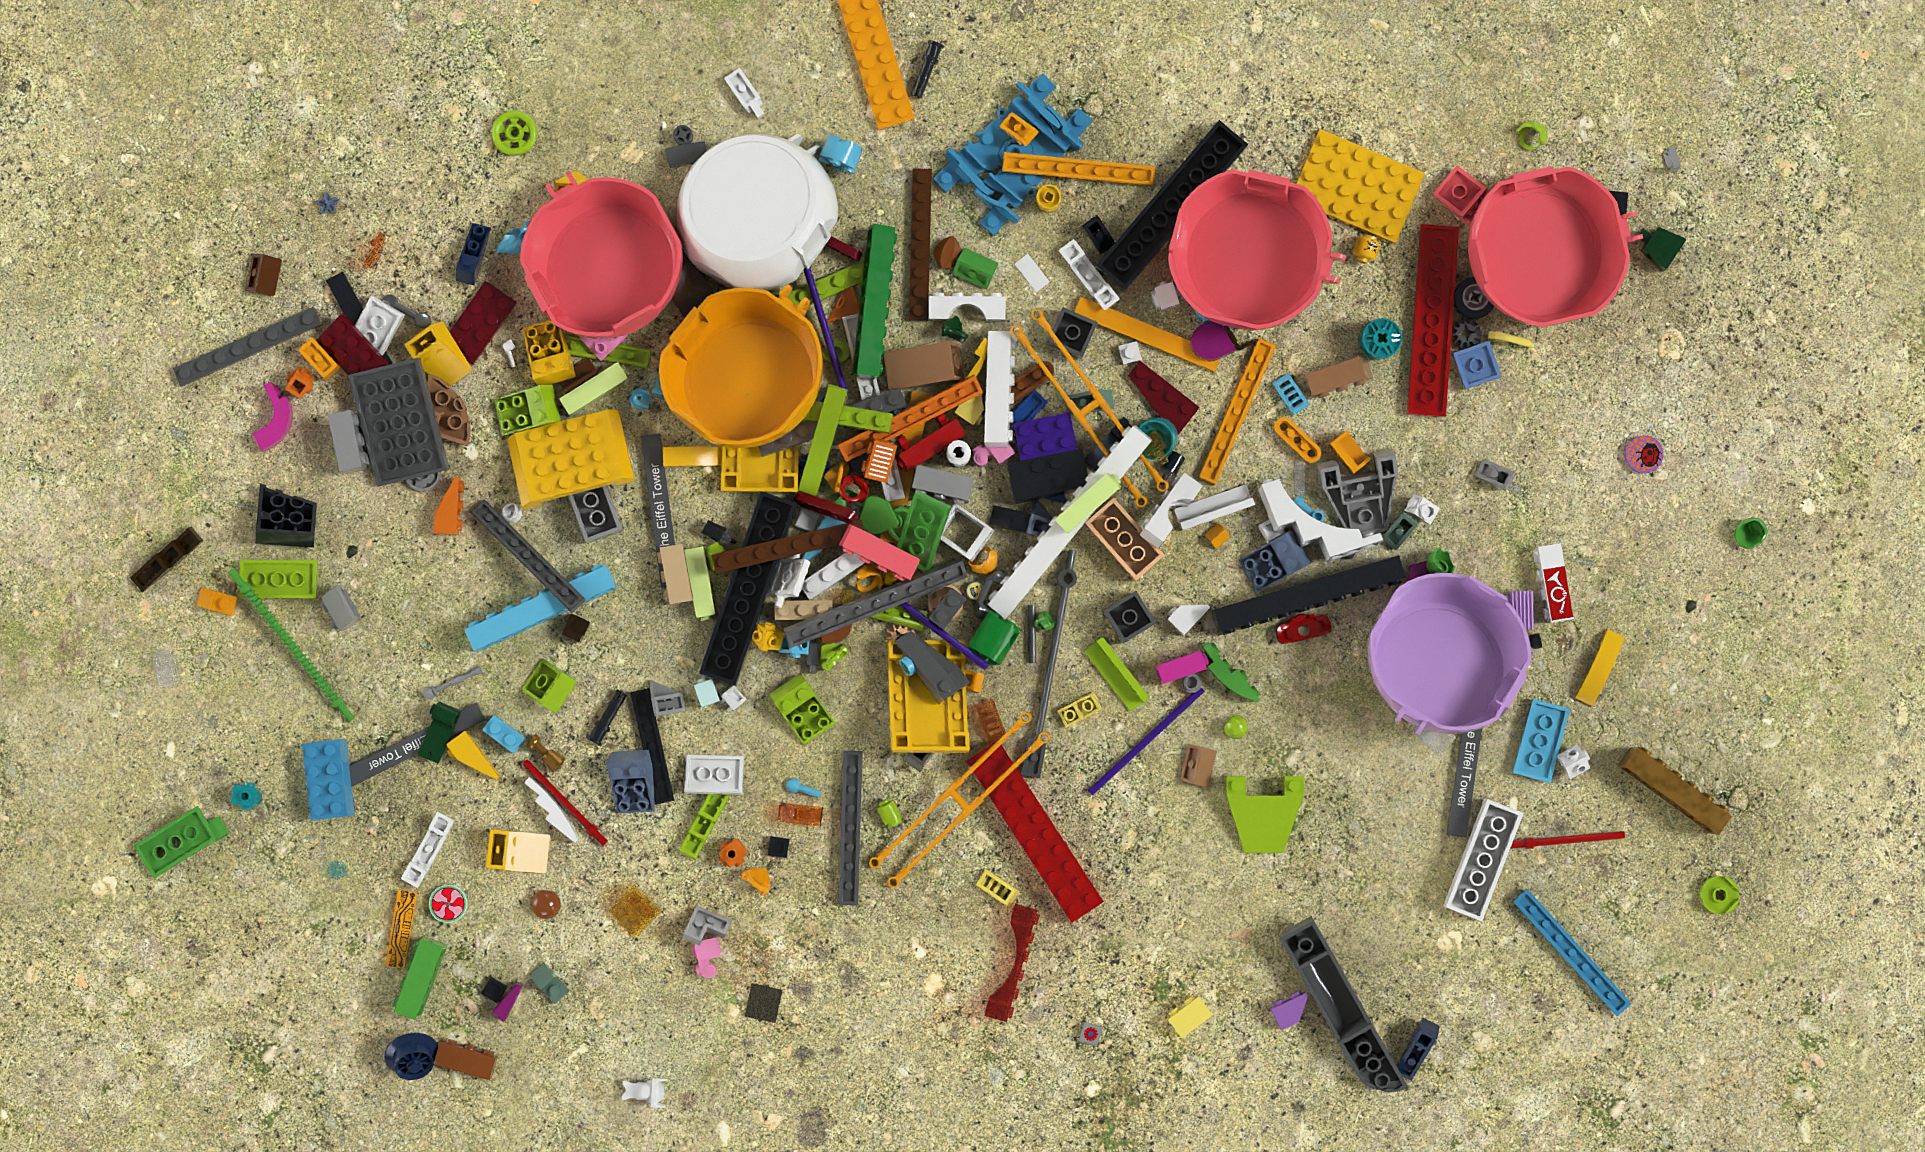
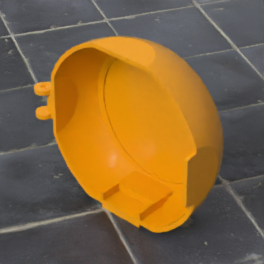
M787 284L782 288L779 298L767 290L757 288H732L711 294L706 297L698 308L693 307L668 338L670 343L661 352L659 364V378L664 398L671 411L685 425L705 440L730 448L761 446L773 442L793 430L805 418L813 406L822 381L823 356L817 333L811 322L804 317L811 301L808 298H804L797 305L788 299L792 291L790 285Z

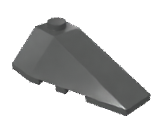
M909 631L895 641L903 655L912 660L916 667L917 675L938 704H941L970 684L957 665L912 631Z

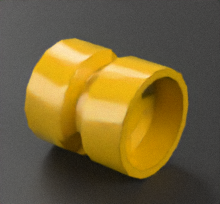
M1051 184L1042 186L1036 196L1038 208L1045 213H1052L1058 209L1061 202L1060 190Z

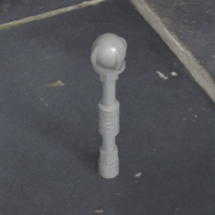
M478 666L468 673L460 674L440 686H428L424 689L423 696L426 699H433L441 690L449 686L453 687L464 682V679L481 674V668Z

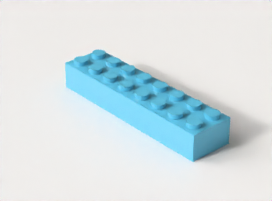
M599 564L592 567V572L590 573L581 572L573 576L574 580L569 583L586 599L581 605L618 589L608 566ZM546 588L538 592L539 596L535 598L529 596L522 599V604L520 605L511 604L503 608L504 612L500 614L494 612L485 616V621L476 620L468 624L469 628L465 629V633L473 650L480 652L569 610Z

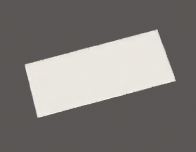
M1026 254L1015 263V266L1036 292L1050 282L1029 254Z

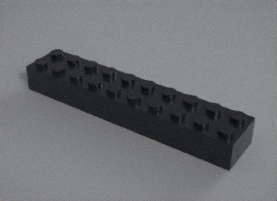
M1218 120L1095 267L1096 270L1125 293L1172 237L1178 212L1184 200L1206 180L1228 171L1245 151L1248 143Z
M760 491L741 548L787 537L798 504ZM780 559L734 569L699 674L737 686L751 645L753 632L756 624L759 622L767 593Z
M1398 555L1217 608L1211 612L1217 633L1222 632L1223 635L1236 632V627L1241 626V630L1253 627V622L1259 621L1260 624L1273 621L1272 617L1278 616V619L1290 616V612L1296 610V613L1310 610L1309 606L1314 605L1315 608L1328 605V600H1333V603L1347 599L1346 595L1351 594V597L1365 594L1364 590L1369 589L1370 592L1382 589L1383 584L1388 583V587L1402 583L1401 579L1406 576L1400 556Z

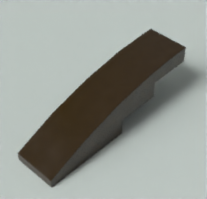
M192 526L188 527L178 538L172 540L164 549L148 560L130 577L141 592L146 591L203 542V539Z

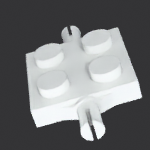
M800 554L793 555L787 559H780L767 593L771 597H777L774 604L775 608L782 609L784 599L798 597L801 592L810 562L806 559H799Z

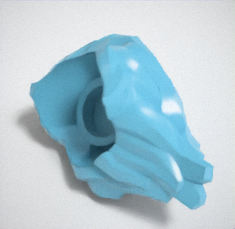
M526 221L525 227L516 228L507 233L495 252H507L508 255L521 252L523 238L530 222Z

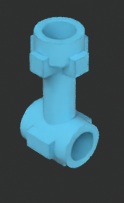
M1297 496L1293 502L1305 513L1320 522L1325 520L1323 511L1313 510L1304 503L1305 499Z

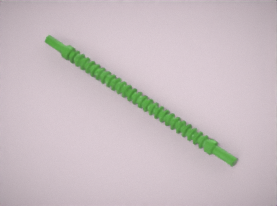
M234 568L228 571V574L240 587L239 591L242 594L245 593V598H249L248 602L253 603L252 606L256 607L255 610L259 611V615H263L262 619H266V624H270L269 628L272 627L273 632L277 633L276 636H280L279 640L284 641L283 645H287L286 649L291 650L290 654L293 653V657L298 659L297 662H301L300 666L305 667L304 671H308L307 675H311V679L315 680L314 683L318 684V688H322L321 692H325V697H329L328 701H332L331 705L334 708H338L348 722L352 721L355 717L343 704L344 700L337 696L338 693H334L335 689L330 688L331 684L328 685V680H324V676L320 675L321 672L316 670L317 667H313L314 663L309 662L310 658H306L307 654L302 653L303 650L299 649L300 646H296V641H292L293 637H289V632H285L286 628L283 629L282 624L278 623L279 620H275L276 616L271 615L272 611L269 612V607L264 606L265 602L262 603V599L257 597L258 594H254L255 590H251L249 582H245Z

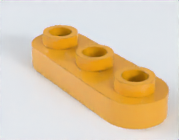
M1281 417L1274 423L1275 433L1304 461L1314 463L1320 459L1321 449L1295 423L1287 417ZM1281 424L1286 425L1287 429L1285 431L1280 429ZM1295 437L1300 438L1299 444L1294 443ZM1309 450L1314 452L1313 457L1308 456Z

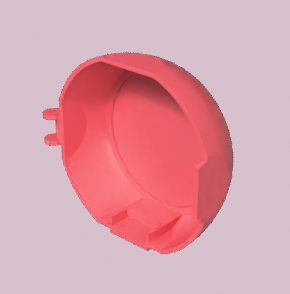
M1553 166L1512 175L1497 183L1486 194L1474 215L1468 239V253L1472 273L1477 285L1489 302L1506 316L1521 323L1535 327H1548L1595 315L1613 299L1624 281L1630 260L1627 243L1643 239V234L1631 237L1627 221L1628 218L1638 216V213L1635 211L1620 215L1618 203L1612 194L1595 178L1573 167L1553 169Z
M1249 169L1248 173L1228 170L1217 174L1203 182L1190 193L1178 212L1169 247L1168 261L1178 290L1200 315L1221 325L1255 331L1273 328L1295 318L1316 299L1323 283L1339 284L1340 278L1330 276L1333 261H1345L1346 256L1340 253H1331L1333 240L1328 218L1316 197L1305 186L1290 183L1289 178Z
M568 171L566 175L571 183L555 192L550 183L545 184L553 200L539 208L527 227L520 253V263L527 274L524 279L542 312L557 327L578 336L594 339H608L630 334L654 320L672 299L682 272L683 251L681 240L657 197L646 188L634 182L610 177L591 178L578 185L572 173Z

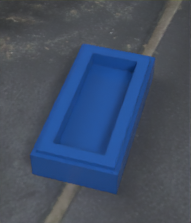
M1034 390L1013 411V422L1018 423L1032 420L1048 401Z

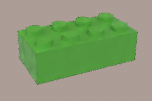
M429 937L416 941L413 952L416 953L414 958L409 960L406 967L408 974L406 977H403L399 986L402 989L401 993L395 997L393 1007H395L394 1013L413 1020L421 1018L448 944Z

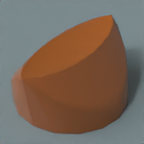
M949 236L940 241L935 247L934 259L941 268L955 267L962 252L957 239L954 236Z

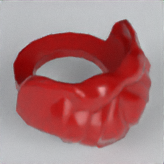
M859 475L844 476L839 490L842 499L849 503L857 501L863 503L869 491L866 480ZM851 483L857 485L860 489L859 494L854 498L848 497L844 491L845 486Z

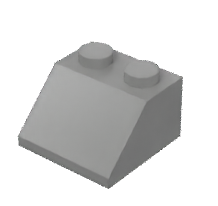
M337 585L321 597L323 600L321 605L326 613H330L332 617L330 622L335 630L344 631L363 621L345 587Z

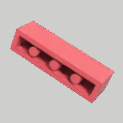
M850 524L839 544L844 547L842 551L852 556L854 553L860 555L859 559L865 563L870 564L872 561L878 564L876 568L887 573L888 570L894 572L893 577L904 581L905 578L911 580L920 561L919 558Z

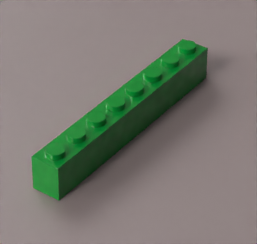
M872 224L868 227L852 368L853 377L874 380L882 374L883 365L881 364V357H883L885 351L883 338H885L887 333L885 319L889 315L887 300L889 301L891 296L889 282L893 278L891 264L895 259L893 246L897 241L896 227Z

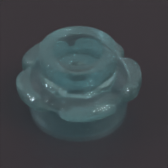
M342 861L331 862L330 867H328V874L335 880L343 878L347 873L345 863Z

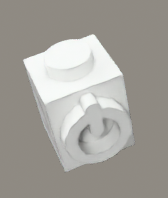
M1163 281L1157 283V287L1150 292L1155 309L1159 308L1160 312L1177 307L1180 304L1178 300L1180 292L1177 286L1173 285V282Z
M1414 494L1408 501L1404 511L1420 522L1431 525L1440 508L1426 498Z

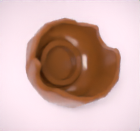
M550 890L538 891L533 895L530 902L533 913L542 919L553 918L559 913L561 908L559 896Z

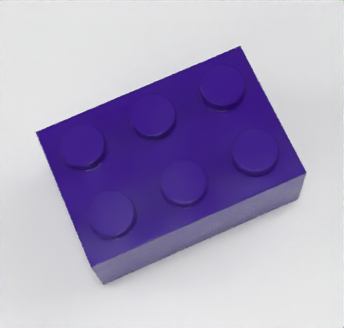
M1070 412L1013 423L1020 461L1077 450Z

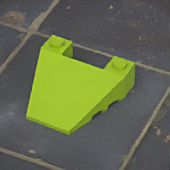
M1225 776V797L1244 853L1284 852L1304 797V776H1283V795H1246V776Z

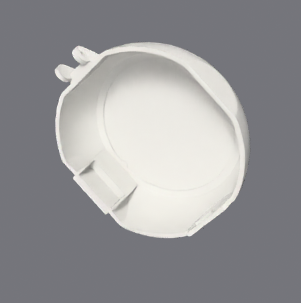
M746 134L729 138L706 151L693 164L685 176L676 205L677 231L684 252L690 262L699 271L729 289L757 288L772 290L795 281L804 268L809 269L830 239V231L838 219V204L834 186L823 166L816 160L821 153L822 148L815 145L806 151L799 146L803 139L799 134L794 135L788 140L769 134Z

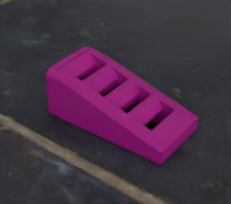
M518 982L492 1012L502 1022L507 1019L522 989L523 984L521 982Z

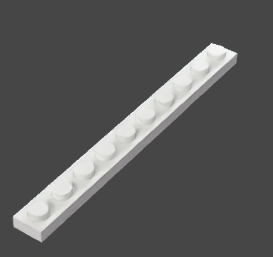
M859 313L842 317L852 361L854 359ZM856 377L862 401L880 395L877 379L871 380ZM895 456L887 483L882 482L885 499L888 502L905 499Z

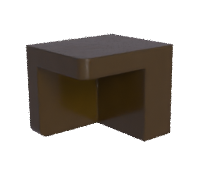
M571 613L562 635L581 643L590 622Z

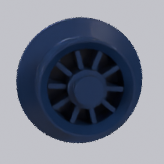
M404 1034L389 1043L384 1053V1060L386 1065L395 1071L400 1078L417 1080L431 1072L438 1045L427 1034Z

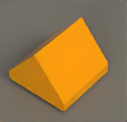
M1217 523L1204 534L1215 549L1230 538V535L1220 523Z

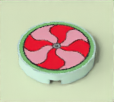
M455 885L438 887L429 899L431 914L443 923H453L460 920L468 908L465 892Z

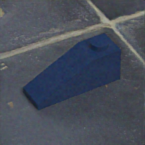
M1422 1017L1397 1065L1403 1077L1412 1081L1438 1038L1439 1025Z

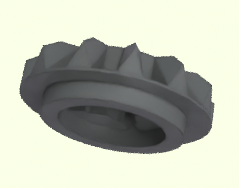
M1463 318L1453 324L1451 339L1458 347L1467 349L1475 346L1480 341L1482 331L1479 324L1473 319ZM1465 325L1468 331L1474 332L1468 336V339L1465 338V335H1458V333L1464 331Z

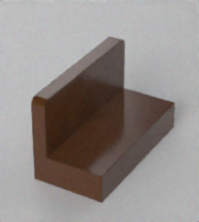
M252 253L245 291L275 296L282 260L265 254Z
M588 358L574 367L576 377L559 383L565 394L599 373Z

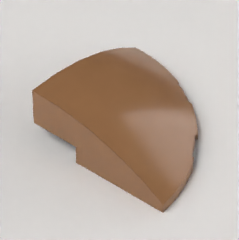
M429 374L427 385L442 440L468 446L471 427L466 412L467 408L462 398L455 393L447 382Z

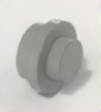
M1191 674L1183 679L1182 685L1186 692L1196 693L1200 690L1202 682L1199 676Z

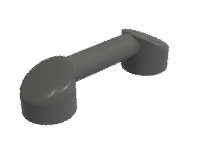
M391 294L383 298V302L414 319L418 327L426 329L431 325L432 320L428 314L424 312L417 313L400 304L398 299Z
M997 568L987 575L980 594L974 603L976 617L984 619L988 613L989 606L984 604V601L992 584L999 585L1004 579V570Z

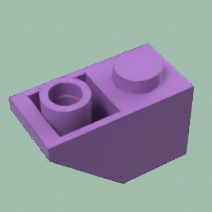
M1301 990L1292 993L1290 999L1286 1001L1280 999L1273 1003L1274 1006L1270 1009L1280 1030H1284L1300 1021L1308 998L1306 992L1301 993Z

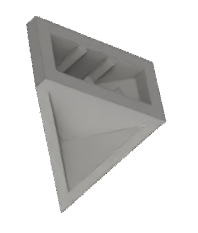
M650 680L651 701L655 717L686 711L682 692L679 693Z

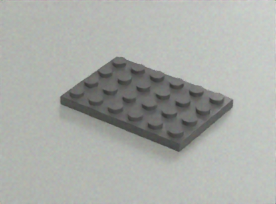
M420 357L348 375L377 487L450 469Z

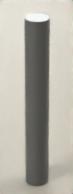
M1028 605L1029 663H1036V627L1034 626L1036 605Z

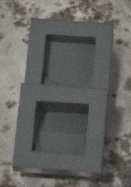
M704 141L665 149L670 168L686 164L692 165L707 151Z

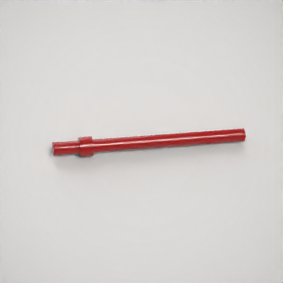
M528 759L522 764L586 829L585 832L590 837L593 836L602 846L608 842L598 831L599 828L594 823L591 824Z
M1617 831L1538 839L1528 837L1524 838V840L1513 841L1510 849L1524 847L1525 849H1534L1535 846L1625 839V832Z

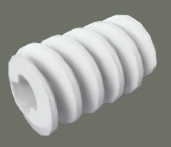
M953 441L947 448V460L954 467L965 466L971 457L969 445L964 441ZM961 450L963 457L956 458L954 452Z

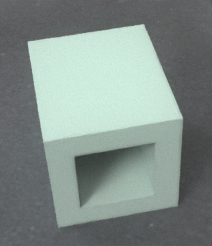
M708 677L697 680L698 684L694 685L701 707L721 701L713 679L709 680Z

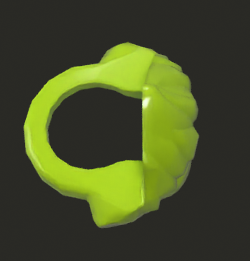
M1537 121L1524 122L1517 129L1520 133V144L1525 149L1535 150L1540 145L1546 144L1547 131L1543 124ZM1530 128L1539 133L1538 142L1534 146L1528 145L1524 140L1525 134Z
M835 643L821 646V667L825 671H831L832 666L838 660L848 655L847 647L843 644Z

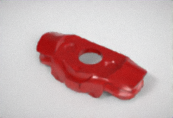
M1298 614L1276 629V637L1280 644H1288L1323 636L1332 631L1331 622L1326 615ZM1302 625L1309 628V634L1306 636H1302L1298 632V628Z

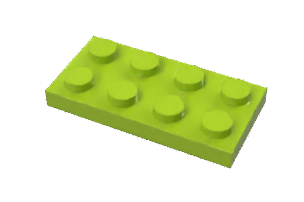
M240 560V576L245 582H249L251 590H255L254 594H258V598L318 599V560ZM239 591V598H245V593L242 594Z

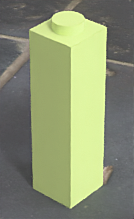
M617 362L559 398V400L572 417L629 381L627 375L630 373L624 364L620 366Z
M1108 472L1055 519L1056 522L1067 534L1070 533L1121 488L1119 485L1120 479L1114 473L1111 475Z
M702 546L686 549L684 552L696 618H701V621L712 620V616L716 615L705 548Z

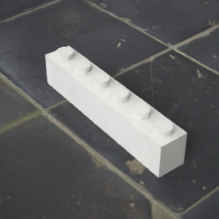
M988 331L984 434L986 447H1009V441H1013V430H1010V423H1013V411H1010V404H1014V393H1011V386L1015 384V375L1011 374L1012 367H1015V356H1012V349H1016V337H1013L1010 331Z

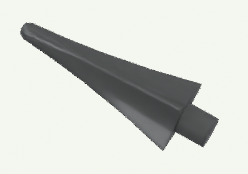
M816 638L809 642V654L806 665L807 667L809 666L810 674H816L817 666H820Z

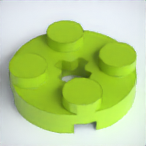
M1714 876L1703 883L1699 897L1702 905L1709 912L1726 914L1733 911L1738 905L1739 889L1732 879L1724 876ZM1721 890H1723L1724 898L1716 899V891L1720 892Z

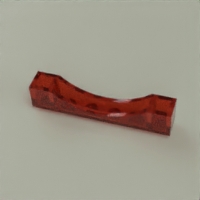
M1017 903L1014 905L1010 923L1016 939L1015 962L1010 975L1003 985L989 996L984 1013L986 1017L1007 1022L1008 1018H1012L1014 1007H1011L1013 999L1017 1000L1019 989L1016 988L1017 983L1023 979L1025 970H1022L1023 962L1027 963L1030 951H1027L1028 943H1033L1035 935L1032 932L1033 925L1038 924L1040 914H1037L1038 910Z

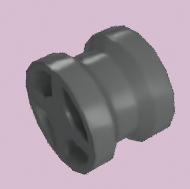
M679 125L675 128L673 136L678 145L689 144L693 141V133L688 126Z

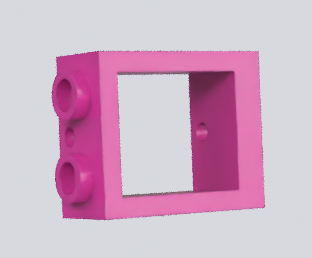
M1198 651L1155 666L1162 685L1207 669L1206 665L1209 663L1206 654Z

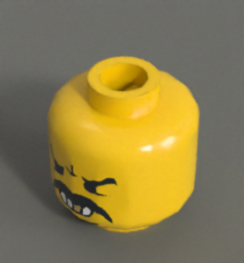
M1363 234L1356 238L1352 253L1357 257L1356 261L1367 264L1368 261L1376 259L1380 244L1377 242L1376 237Z

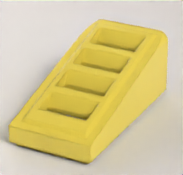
M985 869L976 883V886L1008 907L1011 906L1020 892L987 869ZM989 876L992 877L987 887H985L984 884ZM995 881H998V884L996 885L994 890L991 891L990 889L992 888ZM1002 885L1005 886L1001 894L998 895L997 893ZM1009 890H1011V893L1009 894V896H1008L1007 899L1005 900V899H1004L1005 895L1007 894V892H1008Z

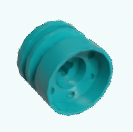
M1379 318L1372 320L1363 326L1359 333V347L1364 355L1371 359L1381 360L1391 357L1401 346V330L1390 319ZM1383 334H1384V335H1385V337H1384V341H1385V342L1382 341V342L1379 343V342H1378L1379 337H1378L1377 335H1383Z
M1156 417L1147 420L1138 427L1152 439L1151 443L1142 452L1145 458L1159 460L1175 449L1178 442V432L1169 420ZM1155 434L1161 435L1160 441H1154Z

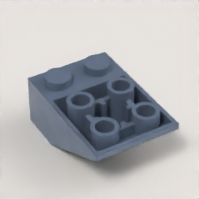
M1293 530L1239 559L1257 593L1311 563L1303 547H1300Z
M649 750L612 752L606 765L617 813L655 811L653 767Z

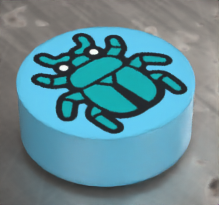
M905 656L899 660L901 668L908 676L916 672V667L909 657Z

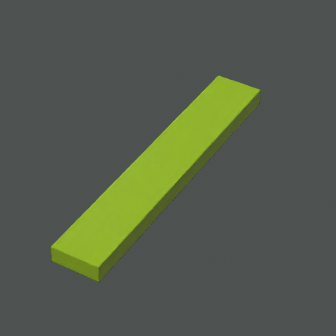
M564 334L570 355L599 360L579 337ZM619 344L602 361L618 362L619 364L648 369L651 349Z
M832 384L828 386L798 491L814 496L818 494L848 392L847 389Z

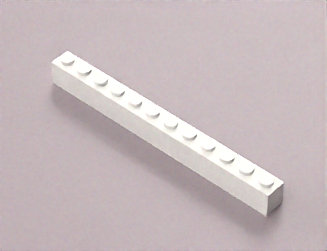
M1134 425L1132 428L1128 426L1122 433L1124 438L1121 442L1118 443L1116 441L1109 449L1112 453L1108 458L1104 456L1097 464L1099 469L1095 473L1091 471L1085 479L1087 481L1083 488L1079 486L1073 493L1075 498L1072 502L1067 501L1060 510L1064 512L1108 472L1111 475L1114 473L1121 479L1151 443L1152 439ZM1093 512L1068 534L1056 522L1057 516H1055L1048 524L1051 526L1047 532L1043 530L1036 540L1039 541L1035 547L1031 545L1025 552L1027 557L1024 561L1021 562L1019 560L1012 568L1015 572L1011 576L1007 575L1000 583L1002 585L999 591L994 590L988 599L991 601L988 605L1006 619Z

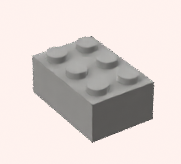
M347 410L328 414L339 471L348 474L368 470L367 465L370 464L368 453L364 451L366 442L364 434L361 435L360 432L361 423L357 413Z
M917 465L912 490L926 495H934V498L937 500L945 501L948 498L952 499L954 504L964 505V502H969L974 478Z
M608 485L569 495L587 544L624 531Z

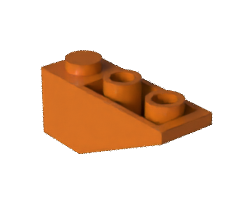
M454 477L434 514L433 533L436 535H459V531L463 529V520H460V512H463L464 502L461 500V493H464V481H461L460 477Z

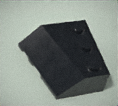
M260 483L255 544L314 548L317 503L298 496H289L278 489H269L266 485Z

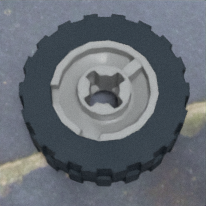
M1474 276L1466 278L1457 285L1454 294V308L1457 309V312L1462 317L1477 320L1488 315L1495 307L1482 293ZM1472 295H1477L1478 300L1471 301Z

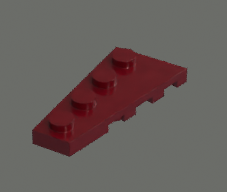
M1141 361L1136 364L1128 375L1157 414L1169 420L1175 426L1178 435L1200 408Z

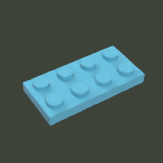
M1536 699L1531 700L1512 773L1551 783L1570 712L1569 708Z

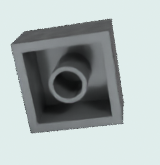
M1062 307L1052 331L1070 355L1082 360L1098 322ZM1050 336L1047 345L1060 350Z
M1137 591L1102 611L1122 644L1156 624Z

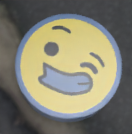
M980 582L970 583L966 589L968 598L976 601L983 584Z

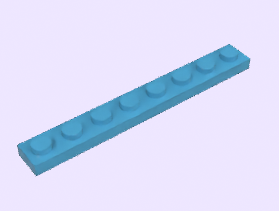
M1525 889L1512 901L1617 1017L1632 1004L1528 889Z

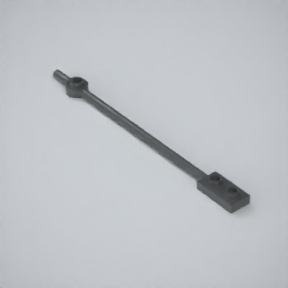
M1074 550L1068 551L1066 567L1058 575V583L1062 586L1035 735L1034 738L1028 737L1026 751L1038 739L1039 734L1043 732L1069 588L1073 587L1077 581V575L1073 571L1076 555ZM1065 575H1069L1071 577L1070 582L1064 581L1063 578ZM1047 743L1041 745L1024 760L1021 775L1034 778L1041 777Z

